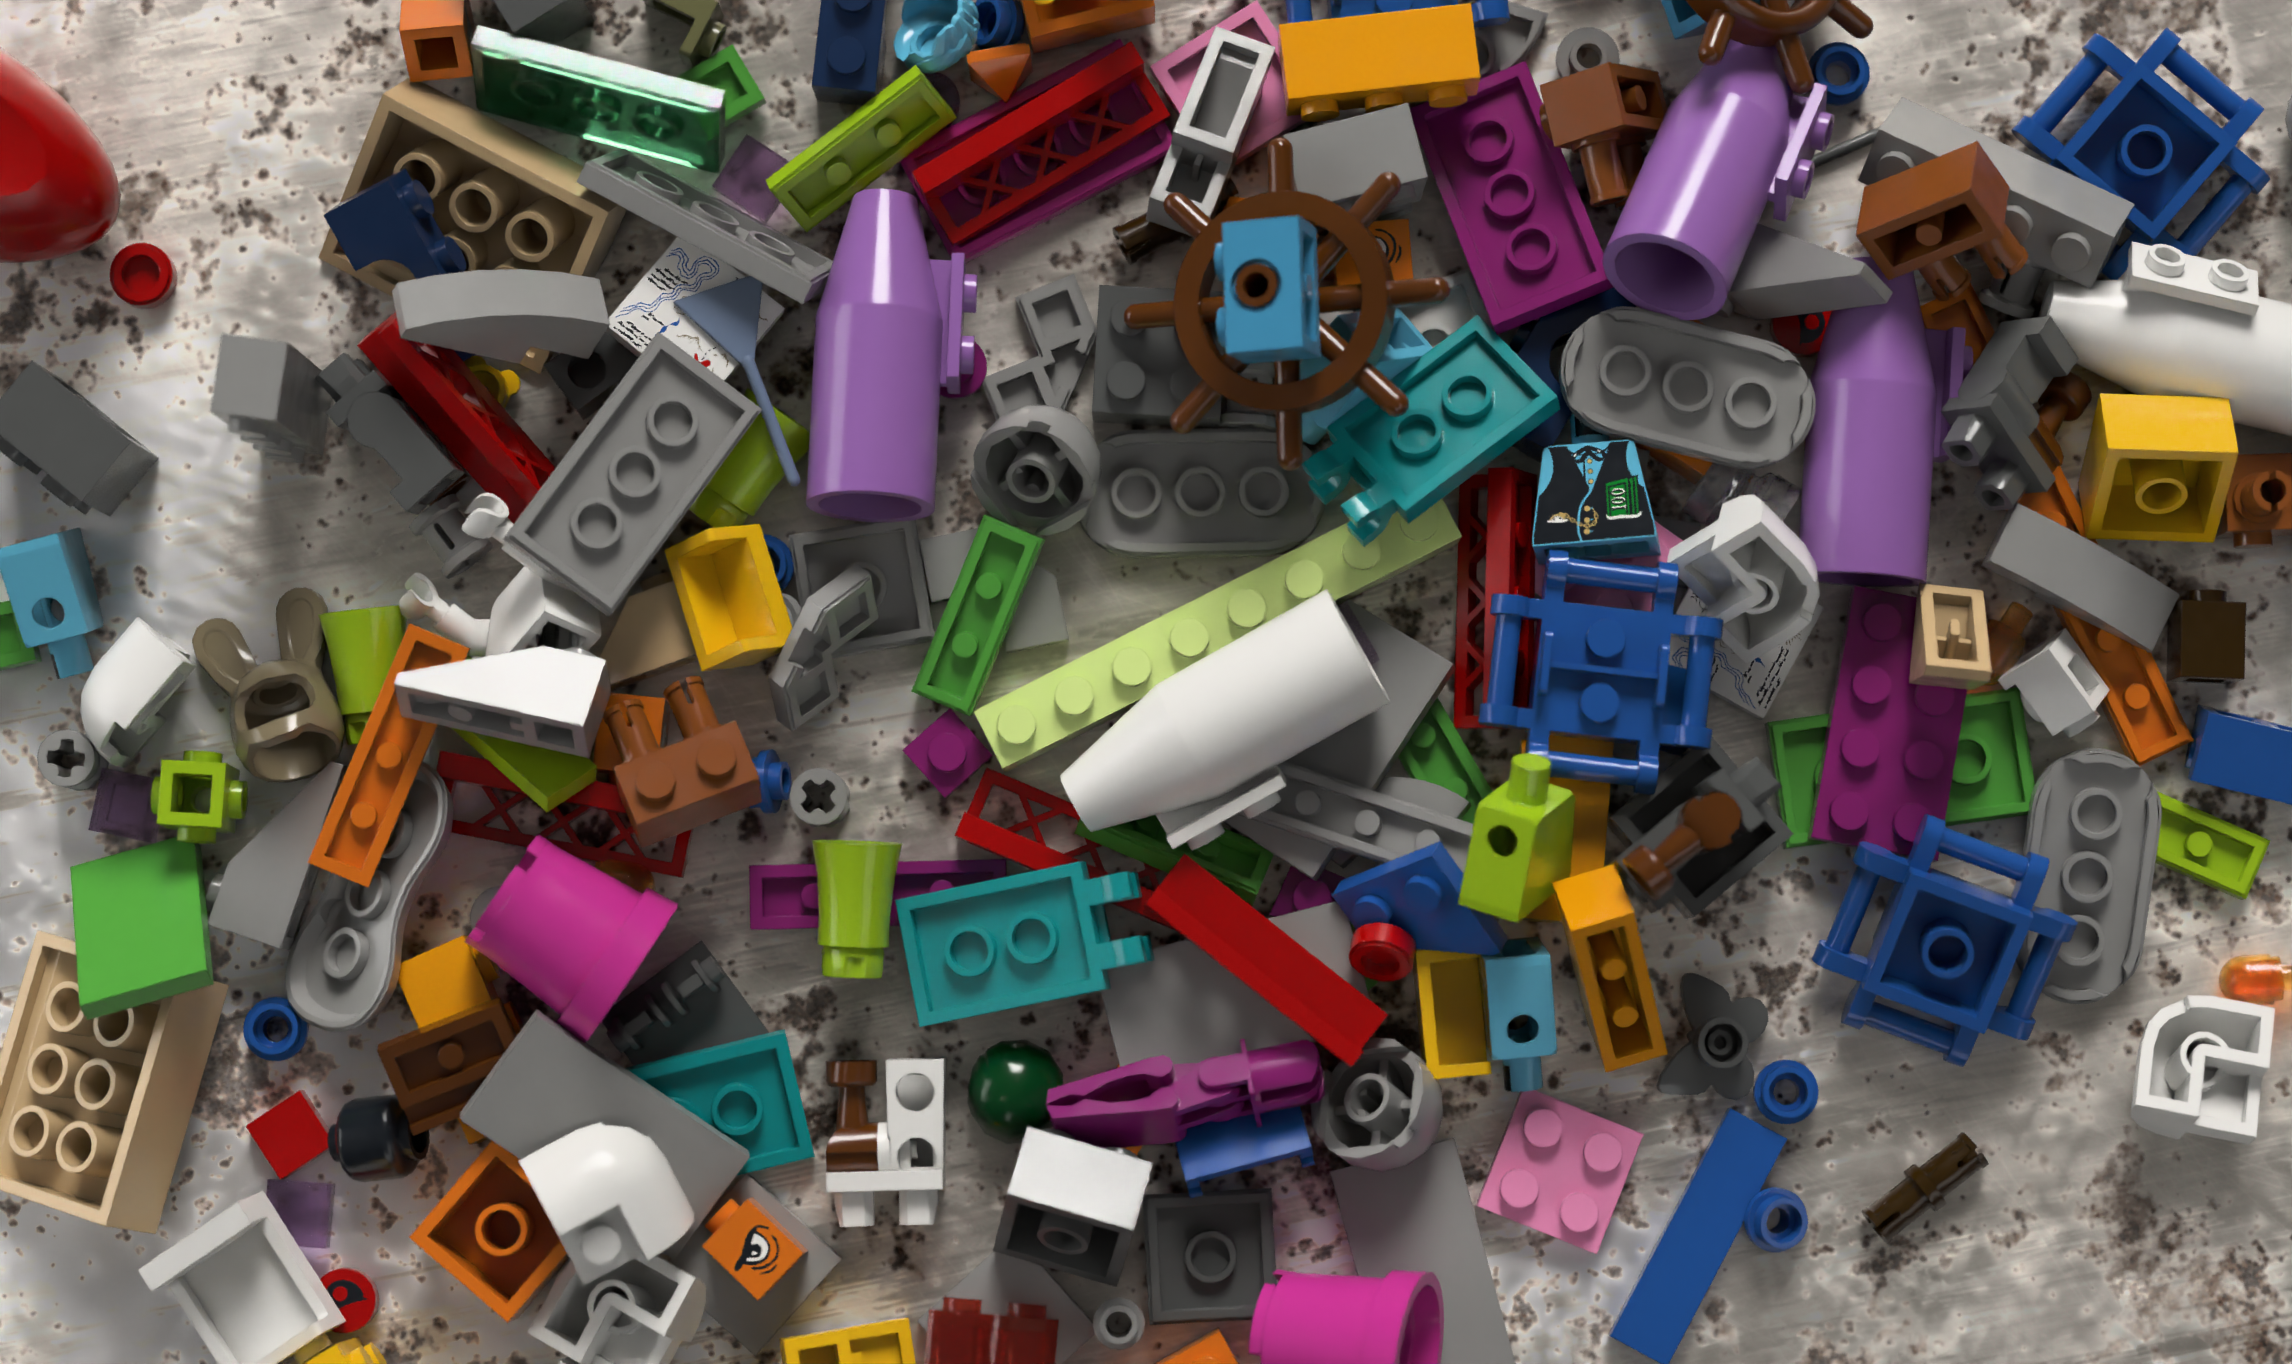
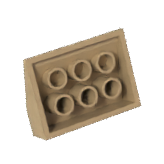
M409 78L383 93L340 201L342 202L405 168L412 181L418 180L428 191L434 205L432 216L443 236L451 237L461 249L466 261L465 271L526 269L564 272L593 278L605 259L627 210L577 183L584 166L421 81L410 82ZM331 228L329 229L319 254V259L392 297V291L397 283L415 279L407 267L392 260L375 261L355 271ZM529 347L520 364L541 374L545 371L543 365L551 360L554 352Z
M37 930L0 1053V1190L106 1227L156 1234L229 985L214 981V984L87 1020L79 1006L75 940Z

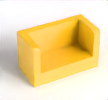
M760 524L709 528L664 550L702 672L755 665L781 652L792 630V625Z
M1416 950L1413 977L1421 1058L1426 1062V1066L1435 1079L1492 1074L1491 1061H1487L1478 958H1481L1480 954L1434 950Z

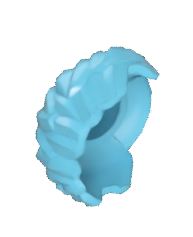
M904 0L902 7L903 23L895 34L893 45L896 56L909 69L917 65L922 73H936L957 63L960 58L966 56L971 51L977 41V33L981 24L978 21L979 13L976 4L972 0Z

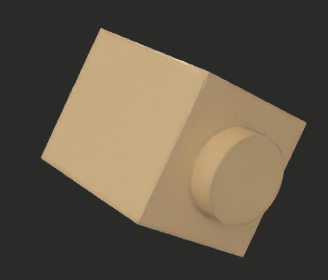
M671 571L652 576L640 582L643 592L629 596L599 657L606 659L611 692L698 661Z

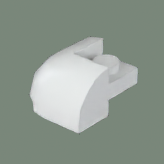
M1754 494L1741 495L1723 503L1719 520L1675 545L1669 551L1667 562L1678 564V577L1708 606L1706 617L1724 620L1722 640L1746 664L1796 636L1812 621L1813 612L1820 597L1817 565L1803 541Z
M139 617L134 620L94 666L81 694L80 714L87 738L109 763L126 768L167 721L158 710L197 667L188 660L190 655L172 639L158 634Z
M2187 995L2183 1000L2162 1008L2146 1024L2138 1047L2130 1117L2139 1126L2155 1134L2177 1140L2185 1133H2192L2250 1145L2257 1137L2262 1076L2270 1068L2275 1008L2222 997Z
M602 1122L577 1129L519 1160L524 1173L584 1285L642 1254L647 1261L680 1239L694 1222V1211L665 1155L649 1135L645 1136L630 1127L603 1125Z
M643 1254L584 1285L570 1260L558 1275L527 1333L580 1364H670L682 1341L691 1343L696 1333L706 1304V1286L700 1279L662 1257L656 1255L647 1261Z

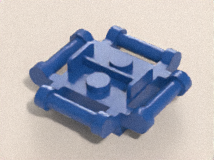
M2167 27L2136 63L2105 37L2094 33L2082 47L2085 55L2031 117L2023 116L2011 130L2013 135L2022 144L2039 154L2049 165L2134 203V207L2125 224V227L2132 233L2121 246L2116 244L2111 257L2101 271L2110 280H2118L2127 270L2128 251L2132 241L2150 246L2166 244L2179 249L2184 254L2197 256L2250 193L2258 195L2270 181L2268 174L2235 146L2238 143L2237 141L2260 116L2264 108L2251 97H2248L2246 101L2206 69L2178 45L2181 38ZM2162 64L2228 119L2223 128L2219 127L2158 76L2154 71L2159 65ZM2103 71L2110 72L2120 82L2064 146L2050 133ZM2220 164L2229 172L2231 177L2179 238L2175 239L2164 228Z
M1548 549L1542 599L1513 594H1492L1490 615L1496 616L1489 687L1487 703L1480 704L1478 723L1487 726L1525 730L1527 732L1525 753L1540 755L1550 760V777L1633 786L1634 793L1654 795L1658 780L1660 745L1700 750L1711 749L1712 729L1706 728L1714 646L1715 641L1722 640L1724 620L1706 616L1673 614L1679 575L1677 563L1658 561L1655 568L1569 558L1568 551ZM1567 583L1652 593L1651 612L1563 602L1565 585ZM1522 619L1537 621L1528 708L1513 706ZM1671 636L1689 638L1680 725L1662 724ZM1549 735L1637 745L1635 760L1549 751Z
M1925 814L1917 829L1908 859L1895 855L1891 851L1870 842L1861 841L1852 860L1857 865L1829 935L1826 940H1819L1812 960L1827 970L1857 980L1844 1005L1841 1023L1859 1030L1863 1025H1867L1943 1053L1944 1061L1963 1067L1972 1052L1979 1033L1985 1034L1987 1028L2019 1040L2029 1039L2036 1022L2031 1015L2062 943L2071 941L2078 923L2070 916L2059 911L2034 906L2047 874L2049 858L2030 851L2026 856H2022L1946 828L1945 820ZM1936 851L2016 880L2011 897L1930 868ZM1880 876H1883L1898 883L1893 887L1874 933L1867 957L1853 953L1850 949ZM2028 931L2038 933L2008 1006H1998V1001ZM1876 995L1957 1025L1953 1029H1949L1880 1004L1874 1000Z

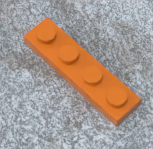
M409 623L307 863L367 888L370 887L438 727V724L401 716L394 687L397 674L465 661L471 648Z

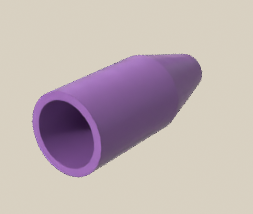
M1729 39L1721 62L1715 66L1704 65L1670 103L1603 254L1604 272L1613 287L1628 301L1641 309L1673 316L1680 320L1703 319L1718 312L1726 301L1767 201L1774 202L1773 219L1786 222L1795 198L1805 199L1810 190L1815 170V162L1811 161L1815 150L1825 152L1834 127V114L1826 112L1827 85L1815 83L1809 98L1794 95L1789 87L1776 46L1755 47Z
M868 189L859 191L853 196L816 313L806 505L816 513L833 518L861 522H903L925 518L934 513L940 387H947L948 394H960L961 374H973L975 336H963L964 313H976L977 275L966 274L965 253H952L951 260H932L929 258L917 198L904 191Z
M1857 257L1853 259L1866 263L1893 293L1885 304L1831 311L1810 378L1815 392L1816 406L1813 423L1805 437L1799 538L1806 545L1817 565L1819 583L1861 587L1919 586V583L1926 584L1933 462L1942 463L1950 459L1941 444L1951 426L1941 413V410L1949 398L1958 397V390L1973 367V350L1971 346H1965L1966 328L1952 327L1947 331L1925 329L1914 271L1888 281L1872 257Z

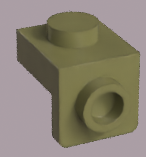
M643 0L645 5L691 27L678 53L684 65L692 68L700 63L703 56L710 58L716 54L727 29V26L721 23L724 15L717 1Z

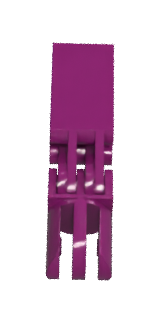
M1242 1038L1240 1039L1242 1053L1221 1057L1214 1056L1204 1059L1199 1063L1173 1064L1169 1057L1160 1055L1048 1089L1046 1107L1054 1129L1069 1133L1077 1141L1104 1149L1107 1147H1131L1178 1142L1186 1137L1187 1128L1208 1121H1228L1235 1117L1250 1114L1255 1115L1257 1127H1261V1113L1316 1103L1325 1096V1081L1322 1076L1323 1072L1319 1053L1315 1044L1307 1039L1247 1051L1245 1039Z

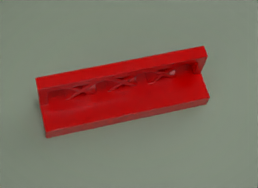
M1130 41L912 171L916 187L953 248L1171 119V115L1146 76L1144 61ZM1134 82L1151 112L1132 124L1106 119L1110 97ZM1101 102L1098 116L1083 113ZM1070 120L1095 126L1090 148L1076 157L1051 151L1056 128ZM1102 129L1116 131L1115 134L1099 143ZM1046 135L1043 149L1029 146V144ZM1014 153L1040 158L1035 181L1023 189L997 183L1002 161ZM1048 161L1063 164L1045 175ZM992 167L989 181L974 178ZM961 185L986 191L981 213L959 227L956 226L940 200L942 196ZM994 193L1009 196L991 207Z
M395 312L366 335L357 346L394 386L397 392L486 493L496 495L507 505L509 509L508 518L514 524L556 469L555 466L453 349L400 338Z
M1513 467L1488 468V474L1472 475L1459 485L1458 529L1462 538L1458 543L1454 726L1460 730L1512 729L1479 724V715H1473L1474 689L1482 681L1483 703H1487L1496 616L1490 615L1492 594H1513L1535 598V552L1532 535L1537 502V475ZM1488 489L1487 526L1478 517L1479 490ZM1479 533L1483 538L1477 543ZM1486 554V580L1484 588L1477 580V563ZM1476 596L1481 600V602L1477 606ZM1485 617L1483 652L1475 643V627ZM1522 619L1513 698V706L1519 708H1528L1534 644V621ZM1476 660L1480 665L1474 670Z
M440 750L436 771L447 786L452 801L456 784L460 782L482 787L495 807L494 810L474 823L453 820L451 833L528 848L536 836L522 833L508 811L529 796L487 759ZM594 781L562 802L579 806L578 808L564 816L560 808L556 806L551 811L558 821L539 833V835L560 849L577 858L684 878L693 829L677 835L672 862L647 858L633 838L635 833L632 826L627 828L618 815H627L618 794L617 785ZM493 789L516 793V795L502 804ZM591 809L606 811L620 831V834L599 848L585 846L570 825L571 822ZM501 816L510 831L486 825ZM563 828L572 843L549 839V837ZM626 840L635 855L610 850Z
M986 767L967 813L964 812L954 835L957 839L1033 871L1079 862L1080 860L1075 859V857L1090 851L1096 867L1087 864L1089 879L1111 875V873L1105 871L1096 850L1103 845L1085 838L1086 845L1064 854L1046 846L1038 824L1061 814L1079 821L1080 816L1072 803ZM993 785L1017 794L1028 820L1004 829L981 819L980 816ZM1028 800L1052 810L1034 817ZM1031 827L1037 842L1016 833ZM1143 863L1145 870L1137 872L1138 878L1140 880L1148 876L1155 891L1159 886L1155 873L1162 870ZM1140 886L1141 898L1111 903L1175 930L1144 905L1153 894V891Z
M1185 853L1144 904L1347 1066L1352 1067L1364 1052L1362 1050L1363 1046L1388 1016L1386 1012Z

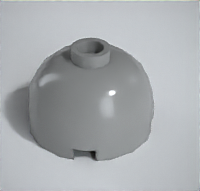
M1027 405L1007 411L983 434L973 454L974 469L971 473V484L982 506L995 518L1014 526L1020 523L1027 527H1036L1035 535H1052L1069 530L1088 511L1102 474L1100 451L1088 427L1073 414L1056 406Z
M1372 1037L1363 1046L1362 1050L1364 1052L1352 1067L1340 1061L1332 1072L1327 1068L1324 1069L1322 1076L1325 1081V1096L1319 1102L1311 1103L1312 1127L1317 1136L1324 1140L1328 1149L1358 1168L1384 1172L1409 1165L1428 1150L1438 1135L1443 1118L1442 1093L1440 1084L1433 1077L1422 1058L1394 1039Z

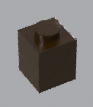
M2199 589L2187 591V600L2176 602L2168 618L2166 682L2232 684L2245 679L2246 602H2226L2227 591Z

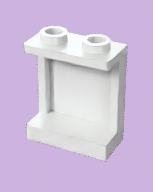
M264 1191L237 1201L138 1269L151 1292L165 1285L170 1287L218 1364H283L292 1357L295 1358L298 1364H304L332 1345L327 1334L346 1321Z

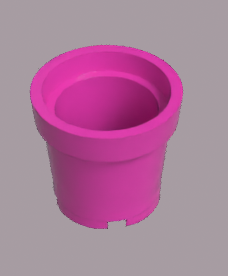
M537 834L526 849L527 852L506 878L465 942L487 956L560 1015L556 1023L586 1043L621 994L679 904L648 887L641 893L560 849Z
M1277 1269L1272 1274L1278 1280V1284L1265 1283L1259 1294L1251 1325L1249 1354L1260 1355L1261 1364H1441L1444 1336V1305L1441 1286L1433 1272L1392 1270L1383 1278L1300 1273Z

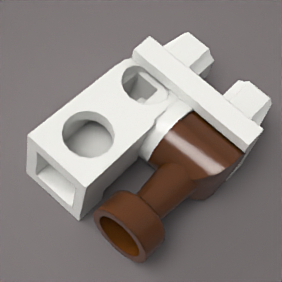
M947 1057L891 1058L886 1060L887 1122H869L865 1087L873 1086L877 1082V1060L825 1061L827 1085L839 1087L836 1132L829 1139L826 1148V1192H834V1204L839 1226H874V1191L898 1190L900 1225L934 1224L939 1201V1189H944L946 1186L945 1109Z

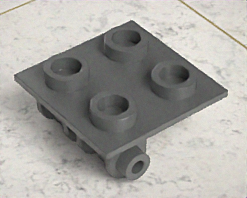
M702 940L613 1005L601 1021L608 1030L606 1034L620 1053H625L633 1066L769 1033Z

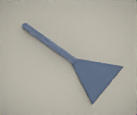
M747 276L675 300L673 303L744 368L757 404L762 409V417L786 479L790 486H798L800 484V476L754 360L763 282Z

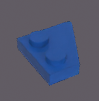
M1441 841L1343 879L1332 894V897L1356 930L1369 923L1392 924L1407 931L1413 937L1416 949L1495 955L1501 953L1509 938L1493 915L1458 905L1464 874Z

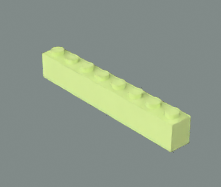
M1443 498L1409 524L1396 511L1391 516L1388 525L1382 533L1365 547L1350 533L1347 523L974 710V713L1004 773L1129 711L1156 684L1327 589L1336 604L1339 605L1347 599H1351L1456 546L1462 535Z

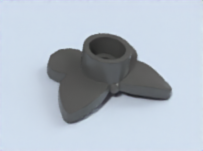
M1685 973L1681 980V998L1692 1030L1687 1033L1689 1042L1670 1059L1661 1072L1657 1082V1089L1665 1094L1698 1095L1705 1092L1712 1085L1718 1094L1727 1099L1738 1100L1747 1096L1754 1085V1070L1746 1054L1749 1043L1758 1039L1765 1031L1768 1023L1767 1008L1761 1000L1753 997L1738 998L1731 1002L1729 993L1723 986L1699 974Z

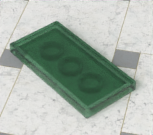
M477 24L471 41L476 108L478 110L704 171L719 173L725 157V90Z

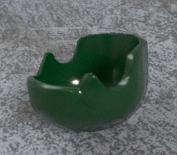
M1027 1040L1001 1041L988 1048L985 1054L980 1055L972 1068L968 1084L967 1101L970 1112L985 1134L1006 1144L1022 1143L1027 1126L1039 1130L1053 1127L1046 1107L1048 1089L1064 1085L1063 1073L1048 1050Z

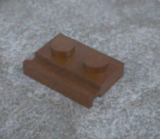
M501 997L378 1044L377 1053L400 1106L404 1109L410 1122L413 1136L460 1118L463 1108L517 1035Z

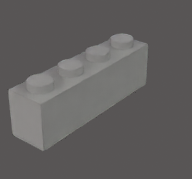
M1902 97L1880 126L1858 181L1870 185L1978 141L2010 187L2005 223L2020 245L2027 250L2028 260L2091 289L2111 257L2134 207V203Z
M222 333L210 412L228 424V432L241 435V441L253 443V449L265 452L266 458L303 463L304 453L323 455L329 419L326 411L330 409L332 397L315 379L322 370L290 343Z

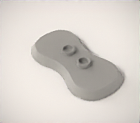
M425 762L421 764L370 887L367 888L331 873L320 900L298 931L290 948L285 972V990L288 1002L294 1012L312 1026L332 1032H344L355 1029L377 1017L394 993L400 973L402 942L408 913L420 885L442 854L450 837L453 824V801L450 792L438 772Z

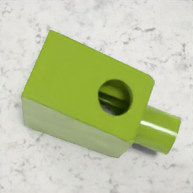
M1528 753L1515 755L1511 762L1509 780L1479 803L1475 814L1458 905L1519 923L1555 893L1552 882L1570 877L1575 796L1569 789L1549 784L1551 762L1547 758Z

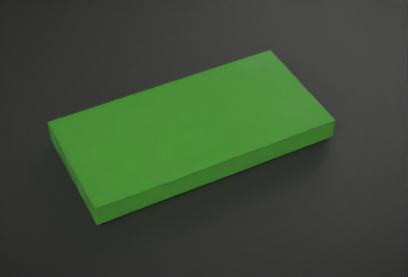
M2018 687L2007 690L2001 689L1967 694L1945 817V827L2028 815L2035 781L2020 690ZM1829 714L1765 723L1772 774L1782 786L1775 793L1778 816L1793 833L1783 843V849L1828 843L1808 839Z

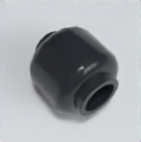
M395 1094L357 1098L349 1101L342 1107L338 1114L337 1122L331 1125L328 1132V1148L332 1159L340 1162L342 1169L351 1179L360 1182L399 1179L408 1176L416 1169L419 1161L426 1157L430 1143L429 1130L413 1136L410 1122Z

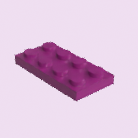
M1526 61L1480 79L1477 95L1467 96V101L1461 105L1435 108L1429 106V101L1410 108L1414 127L1497 335L1614 288L1604 272L1603 251L1561 148L1554 147L1553 140L1546 135L1542 127L1539 110L1543 103Z
M1859 586L1851 588L1808 839L1855 848L1858 847L1861 841L1879 845L1895 855L1908 857L1913 847L1917 829L1924 815L1929 814L1945 820L1967 689L1909 683L1917 597ZM1936 851L1932 862L1938 861L1939 852Z

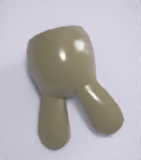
M293 588L287 591L279 599L276 606V623L281 656L279 660L263 662L257 665L239 629L226 619L214 618L206 620L196 628L192 638L194 653L200 666L231 698L230 730L236 755L253 776L267 782L289 783L310 778L320 773L331 761L334 762L339 757L343 746L345 729L342 715L321 670L327 643L318 614L328 613L323 597L309 588Z

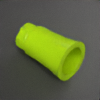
M747 387L744 396L758 406L753 391ZM772 404L795 464L809 451L810 431ZM761 412L689 508L690 511L714 528L743 525L748 514L751 516L756 514L771 491L785 476Z
M399 605L318 614L329 650L338 706L341 715H346L344 718V729L348 745L359 743L406 632L407 618L401 613Z
M812 840L818 887V945L823 946L821 952L822 975L837 978H882L883 948L889 947L892 897L902 843L860 840Z

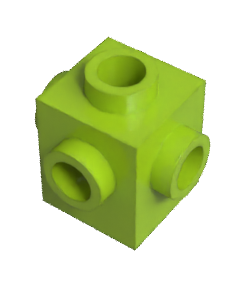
M184 751L183 761L161 759L160 776H155L152 783L151 810L153 814H157L156 824L170 830H177V841L216 844L217 833L235 834L236 819H244L246 816L247 781L239 780V769L227 763H222V753ZM204 789H211L210 810L200 812L195 804L196 796Z

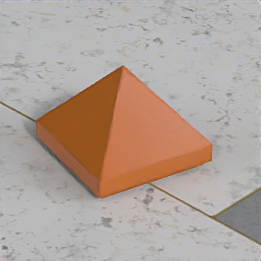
M1026 43L971 51L966 55L971 81L1005 103H1008L1033 71L1030 47Z

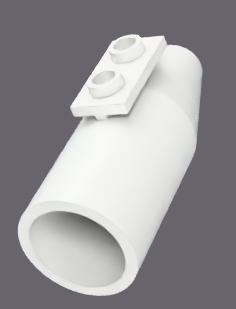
M2132 241L2128 251V267L2123 280H2096L2091 289L2073 280H2055L2050 282L2042 302L2039 317H2052L2079 358L2076 364L2136 395L2227 398L2230 402L2233 423L2292 436V304L2260 297L2258 271L2247 269L2242 264L2229 259L2213 261L2184 254L2179 249L2166 244L2150 246Z
M1326 589L1156 684L1060 775V779L1075 810L1089 831L1093 832L1156 815L1167 834L1166 838L1172 849L1187 842L1190 849L1195 850L1225 832L1221 825L1222 821L1242 810L1246 817L1250 819L1281 801L1277 791L1286 786L1287 779L1281 768L1277 765L1390 703V700L1348 622L1330 592Z

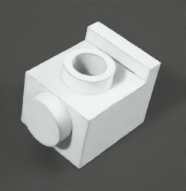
M2066 628L2015 658L1998 679L2005 690L2016 684L2020 690L2022 704L2028 714L2034 720L2043 722L2052 736L2063 730L2068 738L2085 730L2100 717L2096 708L2110 690Z

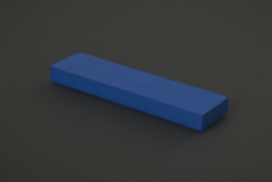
M1727 1108L1608 1334L1609 1336L1660 1364L1670 1363L1744 1222L1745 1211L1749 1202L1760 1192L1787 1138L1739 1112Z

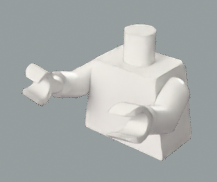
M492 493L480 494L471 502L464 512L470 515L462 525V530L467 535L475 538L485 539L492 536L503 544L501 548L503 551L524 565V567L495 600L491 619H474L456 604L452 603L449 606L438 597L435 586L422 573H414L405 582V588L408 592L399 600L400 611L406 618L420 620L425 616L429 617L435 622L433 628L445 638L471 648L469 656L486 657L539 646L560 650L580 648L588 651L601 637L599 610L503 540L514 524L506 519L509 515L507 505Z

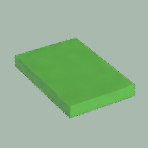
M177 837L70 867L79 1006L87 1020L214 984L200 844L179 842Z

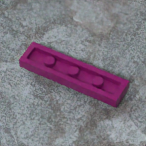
M1006 859L898 862L892 897L890 927H900L895 900L1007 877ZM815 864L749 865L750 930L818 929V887Z

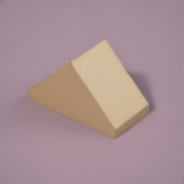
M1919 583L1909 683L1974 690L1988 683L1992 670L1984 590Z

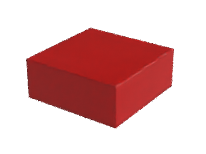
M299 1090L246 1125V1128L280 1180L288 1178L329 1150V1128L304 1090Z

